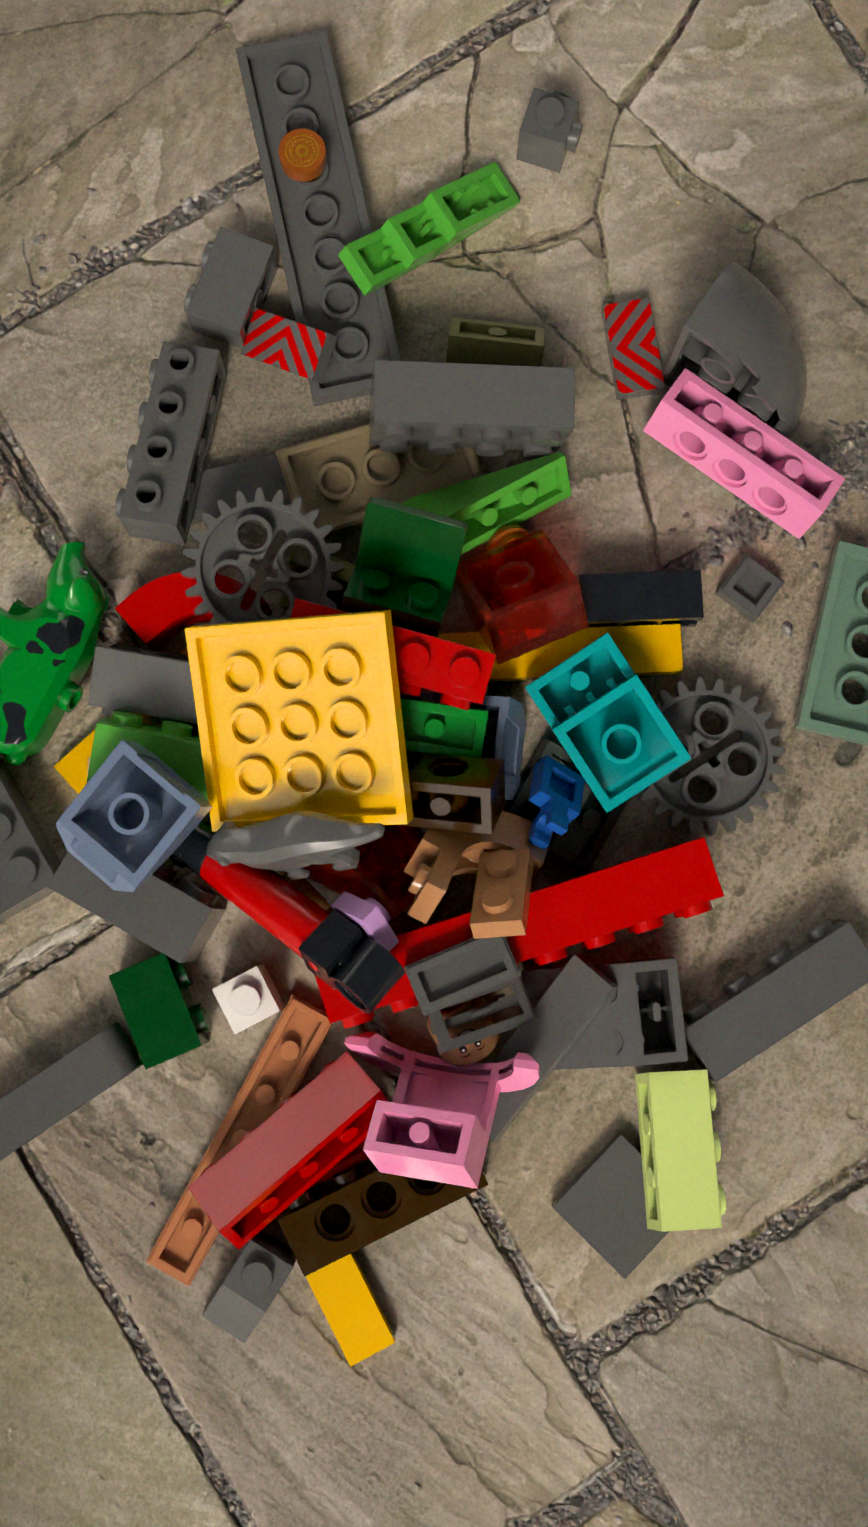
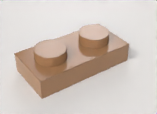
M530 848L480 853L470 917V927L474 939L526 935L534 865Z

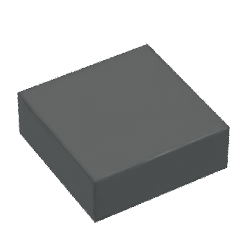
M746 553L716 592V595L754 622L785 581Z

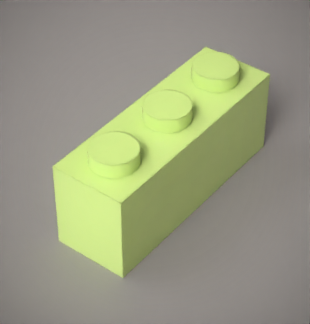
M688 1070L635 1074L647 1229L666 1232L722 1228L721 1215H724L726 1211V1197L722 1185L718 1184L716 1163L721 1158V1144L718 1134L713 1132L711 1111H714L716 1107V1091L713 1082L708 1081V1071Z

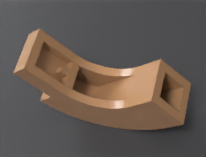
M502 811L492 834L429 828L403 871L413 877L408 891L415 894L407 915L426 924L444 896L452 877L461 874L477 875L480 853L530 848L534 863L533 879L544 863L549 846L542 850L528 842V834L533 822Z

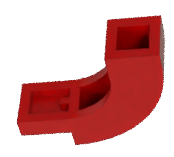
M181 572L150 581L138 588L114 608L146 645L155 650H160L185 628L199 623H210L213 618L211 612L196 616L194 610L203 600L201 597L192 598L187 597L185 594L186 590L197 584L196 579L182 577ZM220 574L216 575L215 585L222 593L235 594L244 586L243 583ZM251 588L248 589L241 602L240 607L243 610L250 608L257 595ZM261 597L260 607L263 613L270 616L272 611L268 603Z

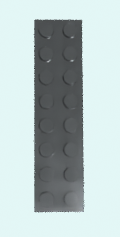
M323 30L236 48L295 321L337 336L322 384L308 379L314 406L370 395L374 361H401L385 287L383 286L364 296L338 256L345 245L372 233L327 31ZM300 128L316 132L324 141L327 155L326 167L321 175L306 182L293 180L284 173L278 153L282 138L290 131Z

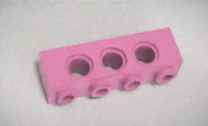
M686 368L663 397L643 430L798 539L824 513L845 480L843 476Z

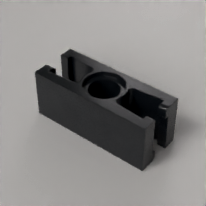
M701 569L579 574L574 585L576 628L680 624L681 627H695L697 620L704 618Z

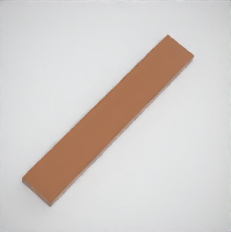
M292 994L146 1260L148 1264L187 1286L191 1285L219 1231L188 1187L200 1177L207 1166L224 1157L240 1143L242 1137L248 1131L259 1127L280 1108L281 1104L288 1097L295 1094L333 1024H329L326 1011Z

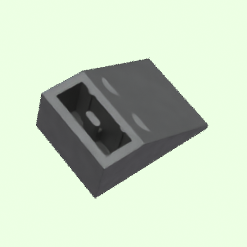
M666 956L592 964L618 987L554 1070L643 1066L688 1061L677 959ZM564 967L521 971L522 981L532 1008H534Z

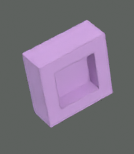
M345 891L331 905L333 910H336L361 929L364 939L370 938L376 941L389 952L399 942L388 924L391 920L388 911L375 899L369 897L364 900Z

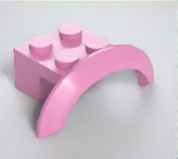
M365 1032L351 1035L345 1038L344 1042L354 1054L383 1070L399 1075L392 1102L376 1100L363 1151L381 1173L477 1189L500 1092L526 1089L534 1085L540 1077L539 1064L528 1053L518 1052L514 1058L504 1062L472 1063L456 1066L446 1063L442 1058L405 1049L386 1040L378 1033Z

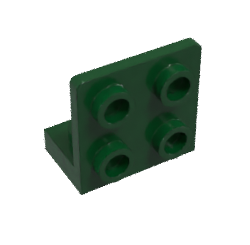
M370 497L366 505L356 566L344 592L341 610L349 613L391 610L392 625L438 637L450 602L468 528L467 523L381 498Z

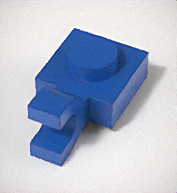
M547 755L534 765L528 800L539 806L540 812L530 827L527 841L542 850L550 845L553 831L562 836L568 831V824L580 815L585 779L581 775Z

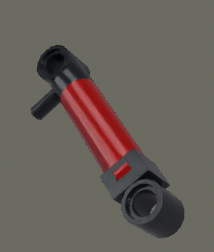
M206 814L168 859L181 868L187 867L303 958L308 970L332 989H337L355 1007L370 1014L405 974V970L398 960L376 941L370 938L364 939L361 929L336 910H333L331 913L327 912L275 871L252 868L242 863L221 866L217 861L211 859L207 855V845L215 832H212L211 819Z

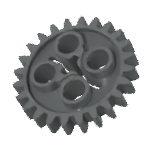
M262 488L256 489L254 502L249 503L242 492L237 491L236 507L232 509L223 500L219 499L217 506L220 516L217 519L205 512L201 514V518L208 528L206 532L191 529L189 532L194 541L199 543L198 549H183V555L195 561V566L181 570L182 577L196 579L197 582L196 585L186 590L185 594L187 597H201L203 600L194 610L196 616L211 612L213 615L209 623L211 625L290 618L296 598L335 609L337 605L326 595L328 592H337L343 589L341 583L331 579V574L344 570L345 565L330 560V556L341 548L340 543L326 544L324 538L333 527L330 524L316 528L314 522L319 513L317 508L305 516L299 512L302 505L301 497H297L289 507L283 505V491L279 489L272 502L265 501ZM247 524L258 525L265 531L267 540L258 549L251 550L245 548L238 540L240 529ZM284 531L286 538L271 567V570L277 574V577L275 579L266 577L248 610L241 609V602L255 576V570L250 567V564L252 562L261 564L277 532ZM293 547L304 549L310 557L311 564L309 569L303 573H294L288 570L283 563V554L286 550ZM224 568L237 569L244 577L242 589L235 594L222 593L215 585V578L219 571ZM269 591L281 592L288 600L286 614L277 618L267 616L260 607L261 597Z
M698 677L693 682L692 692H689L686 685L679 681L674 685L675 698L664 689L657 694V699L661 706L659 708L692 759L700 754V750L703 751L715 745L733 731L740 733L739 740L711 757L709 763L702 764L677 782L672 783L669 781V775L681 767L679 766L648 786L637 799L639 803L650 799L656 802L651 813L653 818L665 811L670 813L668 828H675L683 819L686 820L687 834H695L699 824L703 823L707 836H712L716 834L718 821H720L723 828L727 832L736 830L735 815L745 824L752 822L754 818L749 808L750 806L761 811L769 807L761 795L762 792L774 794L779 791L780 788L770 781L769 778L770 776L785 773V768L773 763V758L785 753L786 748L772 746L770 739L778 736L782 732L781 728L766 729L764 723L773 713L769 710L757 715L753 709L759 697L755 695L745 702L741 701V685L738 684L727 694L724 693L723 679L718 678L712 684L710 690H706L703 678ZM702 712L714 713L719 718L721 730L718 735H710L702 729L700 725ZM732 751L742 753L748 760L749 768L744 776L734 774L730 770L728 757ZM692 778H699L707 783L709 797L705 803H698L689 796L688 784Z

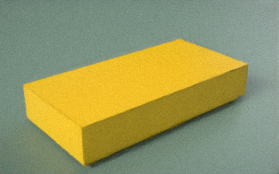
M354 1253L305 1276L350 1367L395 1343L396 1337Z

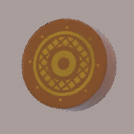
M305 128L295 129L287 133L279 144L278 153L281 167L284 173L291 179L300 182L311 181L320 176L324 171L327 163L326 148L323 139L316 132Z

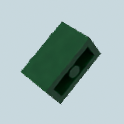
M161 953L109 975L145 1070L209 1042L206 1033L212 1030L211 1023L204 1006L201 1003L195 1005L188 989V986L193 984V978L187 963H179Z

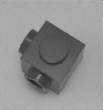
M534 87L519 132L516 160L560 173L567 151L575 153L581 136L583 123L576 121L579 101L570 99L560 91H544Z

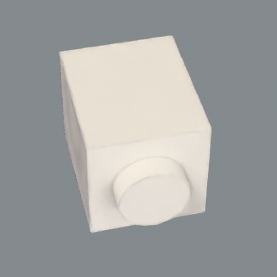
M264 964L257 965L212 989L234 1034L285 1008V1004Z

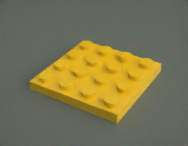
M391 610L199 625L185 628L207 797L213 806L209 811L212 832H216L228 820L234 822L236 826L243 827L295 811L319 812L347 821L381 823L383 825L408 824L413 820Z

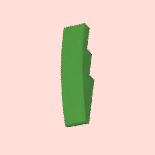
M493 162L431 191L422 203L388 218L379 230L345 245L338 256L364 296L478 232L516 207L521 201L497 163Z

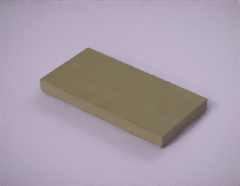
M369 423L275 451L291 503L297 497H301L302 505L299 511L305 516L317 508L319 513L314 522L316 528L330 524L333 527L325 538L363 527L366 505L370 497H377L401 504L415 496L483 475L474 448H457V452L450 455L431 454L428 452V447L409 446V450L404 453L380 451V446L369 445Z

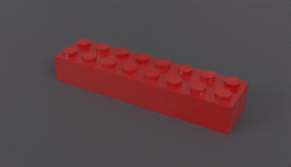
M705 837L674 845L532 891L530 893L526 935L505 937L516 964L534 958L535 964L544 965L566 958L568 954L565 947L578 943L581 944L582 948H587V950L617 941L614 932L627 928L628 933L635 932V934L647 932L664 926L665 923L662 916L674 913L675 918H689L713 910L711 900L723 897L724 894ZM471 911L396 935L399 942L390 950V953L404 969L406 965L473 938L470 927ZM406 972L370 1014L355 1007L337 989H332L315 975L329 1024L342 1020L344 1029L373 1020V1016H375L374 1009L386 1005H391L393 1013L419 1005Z

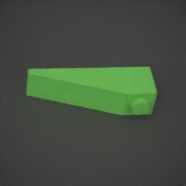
M556 452L415 496L401 504L467 523L468 528L462 548V555L490 540L491 536L498 529L507 525H518L572 496L565 455L561 452Z

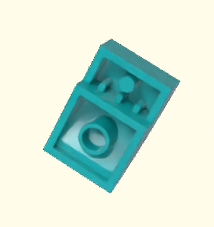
M605 633L525 686V689L606 813L692 759L609 633Z

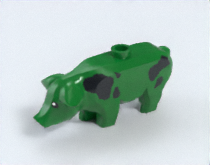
M70 542L61 546L48 574L47 596L42 603L31 608L17 599L16 602H13L9 611L0 607V640L9 646L0 659V754L4 755L6 761L11 765H20L27 757L39 753L48 744L65 711L68 713L72 712L79 704L83 695V687L80 686V683L95 654L102 614L105 613L110 605L109 593L103 589L99 580L86 564L84 542Z

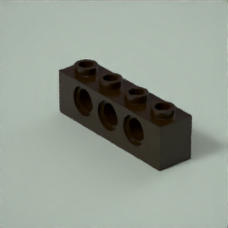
M406 751L413 820L408 824H400L401 826L483 834L493 833L505 806V770L503 759Z
M354 1165L331 1177L332 1186L316 1194L313 1187H310L282 1211L278 1221L305 1277L487 1186V1176L482 1168L478 1188L476 1189L435 1181L423 1182L417 1178L381 1173L375 1165L360 1171L358 1165ZM385 1181L394 1187L396 1196L387 1204H378L370 1198L368 1188L375 1182ZM331 1204H340L349 1211L351 1219L343 1226H332L325 1220L323 1210Z

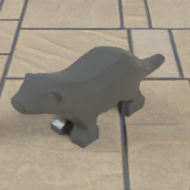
M295 811L243 827L236 826L234 822L228 820L222 824L209 840L207 855L221 866L242 863L252 868L288 872V879L297 880L308 878L310 871L301 867L311 864L333 863V869L337 871L357 868L360 851L354 847L381 838L385 829L381 823L347 821L311 811Z

